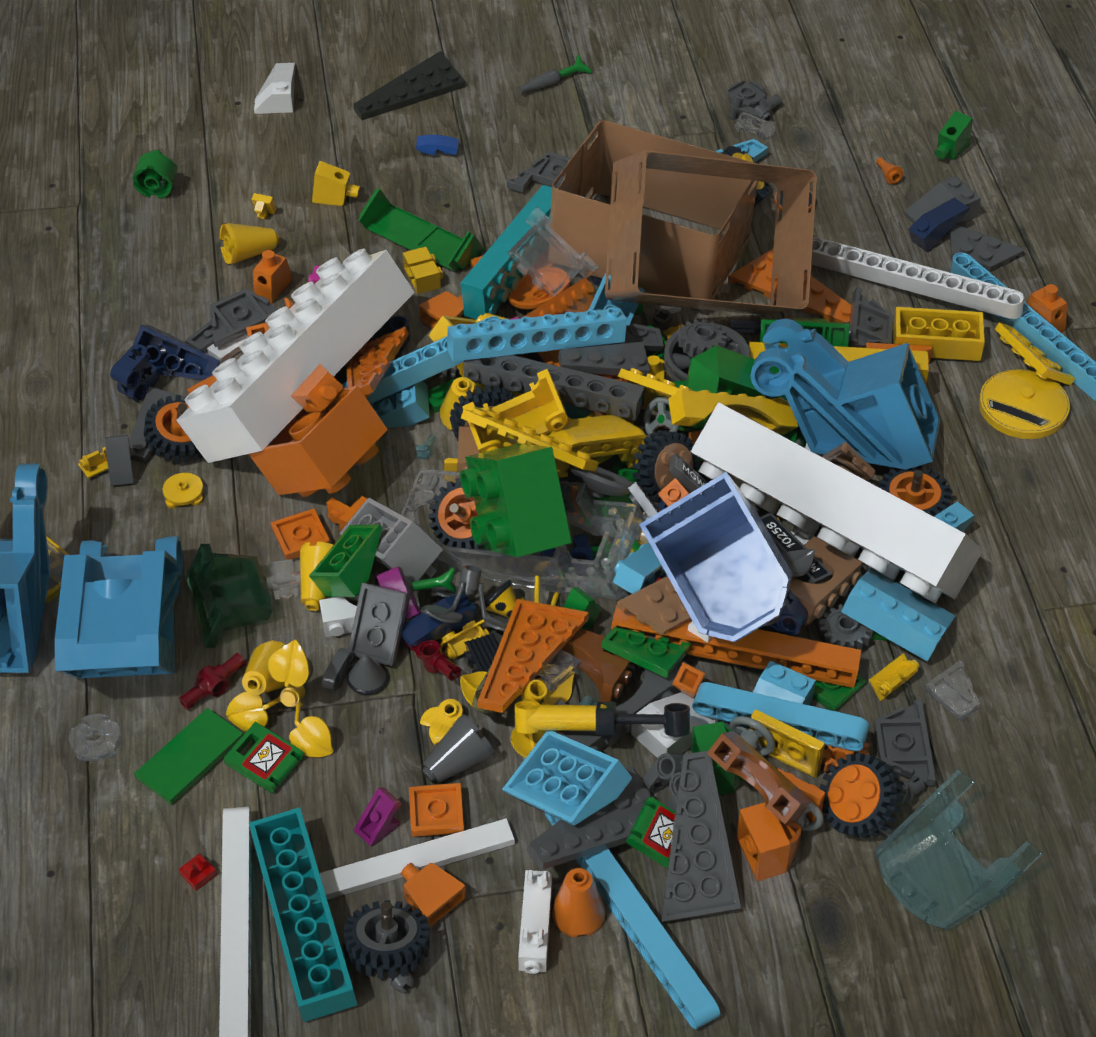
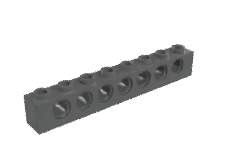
M507 355L464 360L463 377L469 378L472 382L493 387L496 385L501 389L504 387L507 390L522 394L531 391L530 383L534 382L536 384L538 382L537 373L548 369L564 404L636 421L644 404L645 386L522 357Z

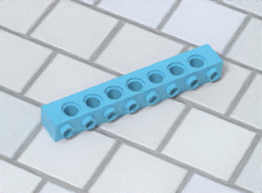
M610 307L604 310H587L576 313L566 312L565 314L558 315L546 314L539 317H522L521 319L512 320L502 319L494 322L481 321L475 324H457L456 326H448L447 351L454 362L625 342L627 319L620 308Z

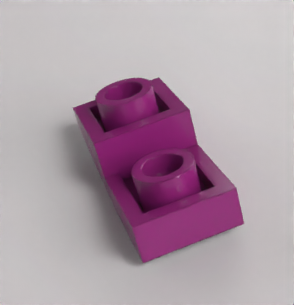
M395 567L377 575L381 587L410 593L404 621L420 614L414 592L409 590L401 567Z

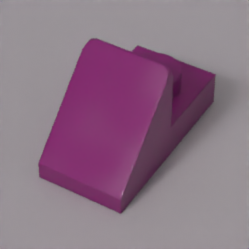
M384 787L377 788L353 831L370 846H374L400 824L394 815L401 802Z

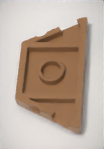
M846 442L821 456L865 481L872 479L875 472Z
M668 576L619 600L616 605L620 610L625 608L637 615L636 620L649 625L652 630L660 635H664L691 620Z

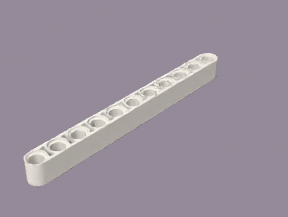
M813 237L811 265L1010 319H1017L1023 314L1024 296L1017 290Z
M250 807L223 809L219 1037H251L252 834L249 822H252Z

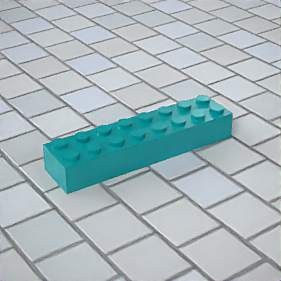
M546 185L540 187L460 284L464 316L477 320L480 315L485 313L495 315L500 305L507 300L508 295L517 288L521 279L526 277L530 268L547 251L552 187Z
M300 807L249 822L303 1023L357 1006L350 976Z

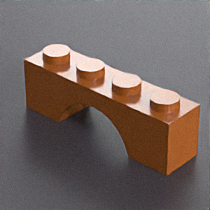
M735 731L722 733L707 752L725 771L740 776L756 788L765 800V807L785 825L797 821L812 802L809 797Z

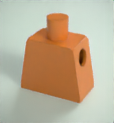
M266 250L262 253L263 259L253 270V287L256 295L269 299L270 303L273 304L293 279L287 259L275 254L272 250Z
M1048 284L1033 292L1027 304L1062 333L1066 329L1067 302L1057 294V286Z
M445 291L419 305L420 321L432 329L442 316L469 319V317L464 316L462 294L456 297L450 292Z
M319 364L291 397L307 412L323 411L343 389V386Z
M409 863L401 871V875L407 880L403 885V896L406 902L413 906V911L419 909L421 916H426L430 927L465 899V885L434 863H429L422 870H419L413 863Z

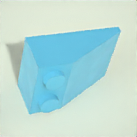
M770 660L761 674L753 693L809 705L813 699L816 680ZM740 725L747 730L750 729L749 726Z

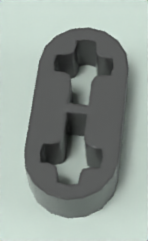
M340 648L336 652L324 673L323 687L334 691L339 688L352 666L354 659L353 651Z

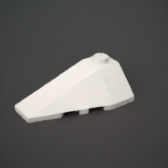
M295 63L275 64L255 98V114L293 112Z

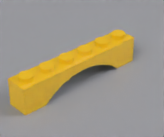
M690 388L679 389L676 394L668 398L672 425L693 426L705 419L709 414H712L719 402L777 434L785 435L798 427L789 402L784 400V398L748 397L747 394L729 395L728 392L710 393L709 390L697 392L691 391Z

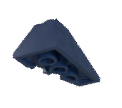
M141 325L133 346L141 344L146 347L150 355V360L147 364H153L159 375L205 380L213 375V370L220 363L219 359L151 325Z

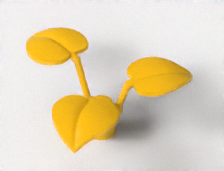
M295 639L276 650L268 662V669L273 679L278 682H285V688L281 691L280 696L263 705L261 695H252L247 691L242 692L229 703L226 716L238 728L247 731L254 722L265 727L268 722V714L265 709L279 702H282L287 707L296 706L295 725L297 728L290 732L291 744L302 750L305 756L325 757L334 752L331 732L326 722L319 717L308 716L300 723V710L303 705L301 700L305 696L303 684L309 677V664L305 651L298 640Z
M564 668L543 669L521 692L522 700L540 703L543 699L544 702L554 705L559 700L566 703L572 693L575 672ZM474 672L462 675L460 678L462 693L472 707L475 691L487 672ZM514 728L511 733V744L518 754L526 758L547 730L523 734L515 731Z

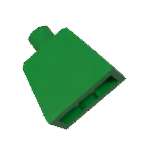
M956 110L938 134V146L935 155L939 159L947 157L955 160L971 144L972 117Z

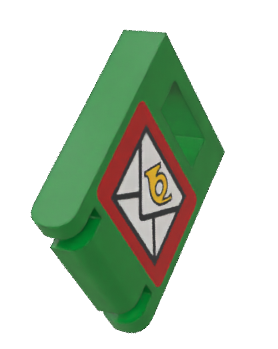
M254 722L225 755L224 764L273 794L277 790L275 784L281 786L298 766V760L301 761L305 754L296 746ZM252 740V742L254 743L252 748L245 754V756L240 754V752Z
M648 797L630 831L631 835L626 840L627 844L668 869L675 811L655 798Z

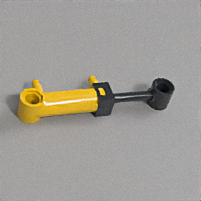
M525 700L519 701L514 705L515 731L523 734H532L540 730L596 731V735L614 736L616 724L664 725V733L673 737H682L690 733V707L682 703L666 705L664 707V714H617L616 702H597V705H551L546 702L538 703Z

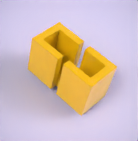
M427 247L403 252L404 269L417 294L441 288L442 270L436 266L435 257L429 253Z

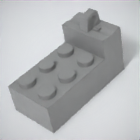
M371 498L364 502L339 533L342 535L349 525L380 524L382 531L374 560L390 570L395 567H401L405 578L412 580V582L418 581L423 574L428 575L430 578L437 570L431 564L443 550L413 521Z

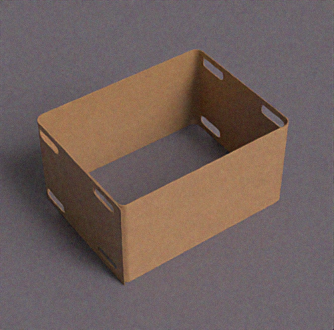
M600 119L552 184L547 259L553 264L603 279L607 268L610 204L593 200L592 197L595 194L611 197L613 162L645 149L646 153L654 151L739 162H753ZM596 133V137L594 138V140L591 142V144H590L589 147L587 148V145H588L589 141L591 140V138H592V137L594 136V134ZM642 168L640 170L639 194L641 191ZM646 168L643 207L721 230L718 234L711 235L642 214L638 287L645 289L644 292L656 295L714 300L749 242L758 181ZM565 173V175H564V180L562 181V183L560 184V186L556 189V188H555V185L557 184V182L560 180V178H561V177L563 176V174ZM616 174V185H615V198H616V190H617V174ZM592 188L590 195L588 196V198H586V195ZM723 231H726L725 234L723 235L722 239H721L720 242H719V239H720V236H721L722 232H723ZM745 238H747V241L745 242L744 246H743L742 249L740 250V247H741L743 241L745 240ZM636 253L634 254L633 284L635 283ZM612 259L610 260V265H609V275H610V276H611V270H612ZM721 279L720 285L712 297V293Z
M646 149L613 162L605 284L607 299L616 302L767 315L806 308L809 303L816 174L812 170L654 151L646 153ZM642 168L641 191L639 194L640 170ZM646 168L771 182L776 185L777 203L770 305L646 294L638 289ZM616 174H617V190H616V201H615V185H616ZM810 182H813L811 212L808 213ZM783 191L782 218L779 221L780 193ZM636 253L635 283L633 284L634 254ZM612 259L610 290H608L609 265ZM807 270L806 299L803 301L804 272ZM775 276H778L776 305H773Z

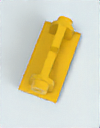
M106 447L102 448V453H99L97 450L82 456V459L79 460L78 466L88 479L108 470Z
M484 619L477 623L473 620L463 626L461 632L455 634L453 631L442 638L440 646L441 649H446L444 653L449 659L452 658L454 660L463 655V652L466 651L465 643L468 640L471 641L477 637L489 635L487 629L483 630L481 628L485 622Z
M902 653L869 679L879 701H882L918 672L919 663L916 660H907L905 654Z

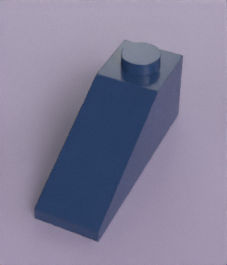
M954 197L928 211L908 229L912 242L928 252L970 208Z
M463 592L455 610L456 613L463 615L460 622L447 623L421 613L403 625L401 636L410 647H414L424 641L443 638L453 631L455 634L463 630V626L474 620L477 607ZM456 595L443 598L434 605L449 609L452 607Z

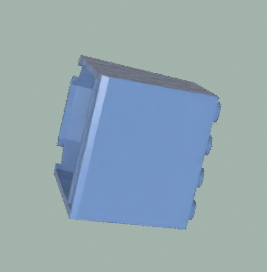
M727 472L639 524L699 633L736 642L780 616L784 609L793 574L758 513Z

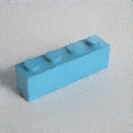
M648 542L647 544H642L636 552L632 551L625 560L621 559L614 569L616 575L613 583L633 594L655 583L658 577L663 578L667 574Z

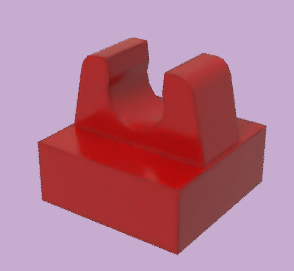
M200 853L178 869L179 874L195 891L217 876L216 869Z

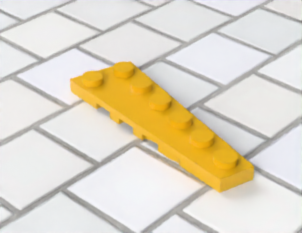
M475 407L473 411L463 410L461 418L473 424L498 431L497 434L516 439L521 444L550 446L553 449L554 458L583 470L596 471L599 462L592 460L591 454L580 450L574 452L572 451L573 446L563 442H559V444L554 443V438L545 434H541V436L536 435L535 429L527 426L521 428L517 426V421L509 418L503 420L499 418L500 414L491 410L486 412Z

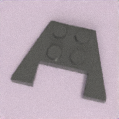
M548 152L532 163L531 168L520 171L518 177L515 179L510 178L507 181V188L523 193L531 181L552 186L571 158ZM565 173L555 185L556 188H558L564 180Z

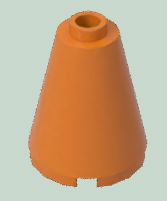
M575 868L567 873L552 905V917L555 926L563 934L570 937H578V935L585 934L590 936L601 928L605 921L606 909L592 875L585 869Z

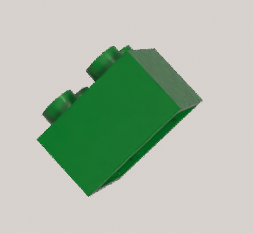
M514 444L465 456L468 469L461 470L460 482L467 498L474 497L478 516L471 517L470 529L477 545L484 544L485 550L521 557L572 543L552 447Z

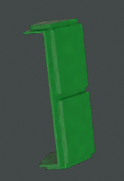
M380 188L375 190L358 219L365 229L410 251L427 247L429 253L434 255L437 264L454 272L458 269H464L470 264V259L476 258L484 251L483 246L470 231L466 233L464 238H461L392 205Z

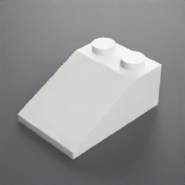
M680 692L654 701L636 714H664V707L668 704H686L690 707V733L682 737L668 736L664 733V725L632 724L631 735L657 758L664 753L682 754L691 747L693 727L715 723V718L696 713L692 708L695 698Z

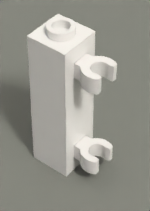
M525 870L518 962L519 971H525L530 974L546 972L553 886L552 872Z

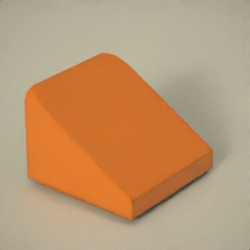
M683 662L672 685L689 697L694 698L705 673Z

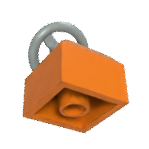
M765 802L740 809L736 839L756 881L774 877L788 871L799 846L801 831L816 830L823 824L824 817L822 811L815 803L811 802L797 821L786 825L765 807ZM809 811H812L816 817V820L812 823L806 817Z

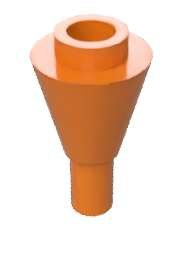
M882 157L876 160L888 184H896L902 179L903 169L901 167L886 162Z

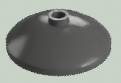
M571 464L569 465L576 479L586 488L590 489L589 494L595 497L603 498L604 495L618 497L631 494L628 487L634 484V482L600 467H597L596 471H589Z

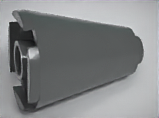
M466 715L458 717L423 762L425 768L422 772L430 782L435 780L440 783L490 758L495 753L486 737L481 736L478 732V727Z

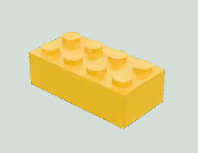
M896 307L893 321V344L908 343L909 345L932 346L931 358L981 361L985 343L983 312Z

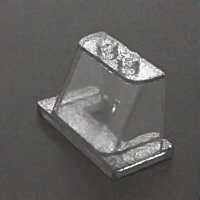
M538 207L525 220L532 228L508 252L511 259L517 264V269L524 275L528 274L533 279L532 283L539 290L543 289L552 297L557 296L578 273L588 279L599 267L585 252L579 255L549 226L553 221Z

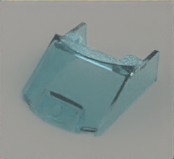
M957 769L875 849V854L878 857L881 868V875L895 898L908 911L921 920L945 930L952 928L1007 894L1006 889L1043 854L1038 847L1026 841L1009 858H998L987 869L953 834L965 819V810L957 800L975 783L974 779L961 769Z

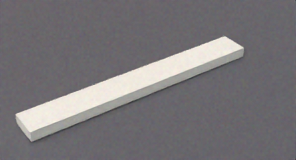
M506 818L319 874L328 900L403 878L401 871L409 863H413L419 870H422L429 863H434L440 867L514 845L515 839Z

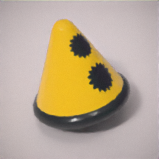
M507 580L485 600L486 610L510 618L517 600L511 580Z

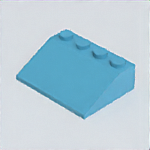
M872 568L859 579L841 611L843 614L927 662L955 618V615Z
M547 730L502 790L575 826L616 800L631 781L632 776L618 759L552 730Z

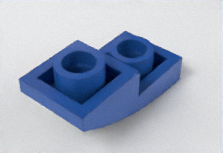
M443 135L418 136L416 150L423 154L435 155L438 149L445 154L456 155L459 139Z

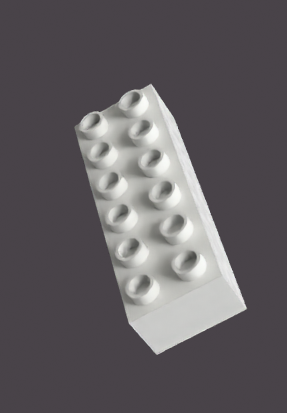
M360 249L348 256L343 261V264H341L337 257L322 264L316 270L320 279L315 284L308 282L292 293L291 297L295 304L290 309L285 306L273 312L265 320L270 328L264 334L257 332L240 344L239 348L244 354L237 361L235 358H230L221 363L212 372L216 381L210 387L202 385L185 398L184 401L189 408L176 421L207 463L262 451L303 409L291 395L313 370L321 364L334 377L415 293L387 250L369 255L365 249Z
M719 402L690 451L704 460L698 472L712 480L727 472L744 496L752 503L774 515L779 506L782 505L776 515L813 536L819 526H821L822 528L817 537L853 558L859 548L863 549L858 560L893 581L900 570L905 572L900 583L935 604L942 593L954 600L956 599L983 552V549L967 534Z

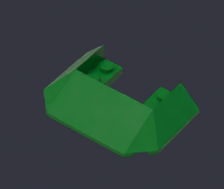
M716 345L690 360L686 387L693 391L709 390L710 393L728 392L729 395L747 394L748 397L766 396L757 391L752 384L750 375L755 361L753 358ZM774 366L770 368V371L772 373H779V369ZM785 395L776 397L766 396L767 399L784 398V400H787ZM711 414L696 423L695 426L704 428ZM799 424L796 429L785 435L779 434L803 448L806 447L807 442Z

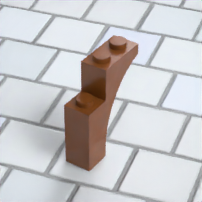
M580 628L555 656L575 665L592 679L599 691L600 702H613L615 698L618 699L620 697L623 685L627 686L631 679L632 672L629 671L630 661L601 648L602 640L605 636Z

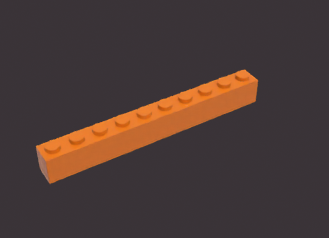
M617 606L615 609L611 630L614 627L644 633L645 637L653 634L656 640H659L660 637L669 638V643L679 645L682 642L691 643L690 651L687 653L689 655L765 670L771 660L817 681L851 688L855 686L861 650L759 629L736 642L713 637L707 643L702 638L688 631V625L692 622V619L666 634L660 635L652 630L649 625L636 620L637 615L625 608L620 610Z

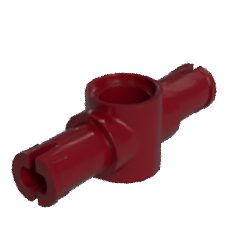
M404 640V645L416 653L417 658L423 662L427 672H441L450 681L456 680L454 676L458 678L461 675V668L449 660V657L442 652L441 646L437 641H424L417 646L410 647Z
M235 653L222 665L218 664L216 667L208 665L202 668L197 674L195 686L178 698L181 705L186 710H190L204 697L208 698L211 695L216 698L223 695L228 689L230 677L246 666L244 658L239 653Z

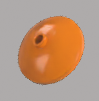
M557 268L532 270L527 273L526 277L521 279L517 288L507 298L510 304L517 308L534 310L566 290L569 286V280L566 273Z

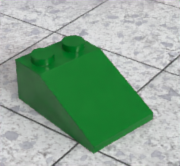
M380 524L349 525L312 571L309 577L325 596L355 597L360 594L362 583H366L370 577L382 531Z

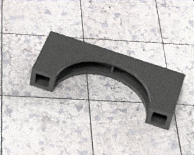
M651 634L646 638L655 639V635ZM682 659L668 678L639 666L644 677L643 683L628 701L616 707V713L636 714L654 701L681 692L672 683L682 663L686 662ZM559 700V701L556 702L554 705H567V704H565L564 702H562L561 700ZM616 724L614 736L596 735V731H552L601 752L607 746H613L619 737L626 732L630 733L632 724Z

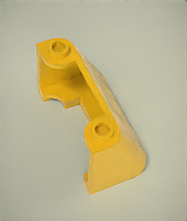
M548 369L537 373L538 382L536 384L534 382L529 384L531 391L491 409L487 403L483 404L484 408H479L486 412L487 410L500 414L499 418L503 420L505 418L518 422L517 426L521 428L523 426L536 430L535 434L539 436L562 429L568 421L559 391ZM473 402L462 406L463 410L473 411L474 407L478 408ZM468 421L480 453L514 444H521L516 439L497 434L498 431L486 429Z
M614 415L569 419L562 429L546 434L554 438V443L559 444V442L569 444L573 446L572 451H584L591 454V457L618 454L622 462L625 461L629 469L633 467V463L638 464L639 459L634 458L635 453L641 454L638 447L640 444L646 445L643 440L647 437L642 429ZM555 458L558 478L567 477V470L570 468V464Z

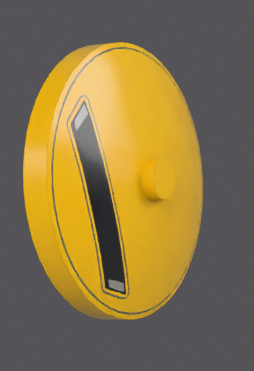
M1015 369L995 374L985 382L979 397V408L984 419L1001 433L1021 439H1038L1050 436L1064 426L1068 418L1070 402L1065 390L1055 380L1047 378V380L1042 379L1035 371Z

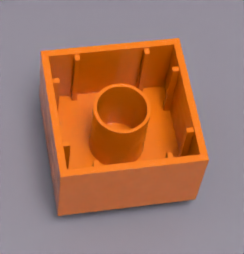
M353 386L343 388L323 411L307 412L302 409L262 451L250 453L249 455L278 495L299 493L301 497H307L319 489H325L328 494H332L341 490L350 482L351 476L347 471L355 463L356 465L363 464L377 454L379 448L375 443L388 429L359 387Z

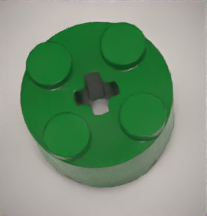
M159 150L145 153L138 159L132 177L134 181L133 186L140 194L150 198L151 195L158 196L157 198H164L171 192L178 166Z

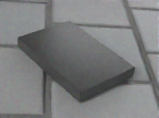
M362 583L348 650L354 652L355 657L361 658L363 655H368L378 663L395 666L410 593Z

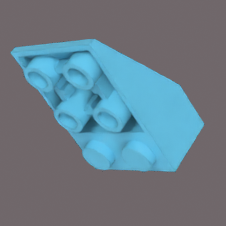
M422 380L372 403L371 406L386 428L414 425L430 418L428 386Z

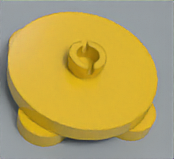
M175 474L168 478L163 485L166 506L170 509L188 504L197 506L203 502V483L201 478L195 474Z

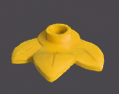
M446 699L440 703L439 707L429 708L423 713L420 724L430 727L429 735L434 745L440 742L458 717L463 715L462 705L455 699ZM453 707L454 711L452 713H446L447 708Z

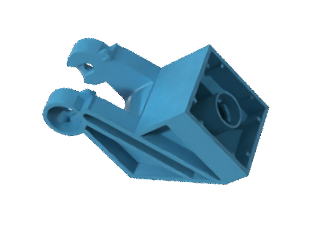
M790 319L776 320L769 325L763 337L766 350L761 352L754 361L750 375L751 381L756 390L763 395L771 397L786 396L811 452L825 455L846 442L867 463L906 470L933 462L940 417L908 343L848 362L815 329H803L800 324ZM785 341L788 347L781 348L779 343ZM774 366L779 369V373H772L770 371V368Z
M43 464L18 465L15 475V487L10 498V502H13V539H0V673H29L37 656L51 575L43 512L47 500L48 483L46 469Z
M179 536L157 539L155 551H143V555L109 556L107 546L102 545V542L94 540L82 541L79 555H64L55 632V671L76 679L175 674L174 603L181 591L180 581L183 576V551Z

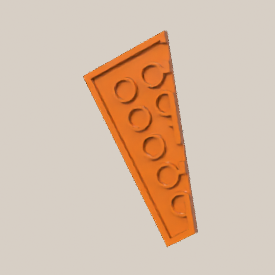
M774 248L728 275V282L733 284L736 282L745 285V289L750 291L756 289L763 292L765 297L771 298ZM804 272L803 301L806 299L807 272ZM775 276L773 300L775 301L777 300L778 276ZM811 276L809 303L804 308V312L810 315L812 313L821 315L828 322H850L852 305Z
M585 277L524 317H539L546 314L558 315L565 314L566 312H585L589 310L596 291ZM562 349L538 352V354L545 363L552 361L554 364L559 362L558 355Z
M406 327L368 341L346 363L348 387L358 386L366 398L370 396V393L374 392L409 335Z
M517 599L479 696L478 708L503 713L587 622L589 612Z

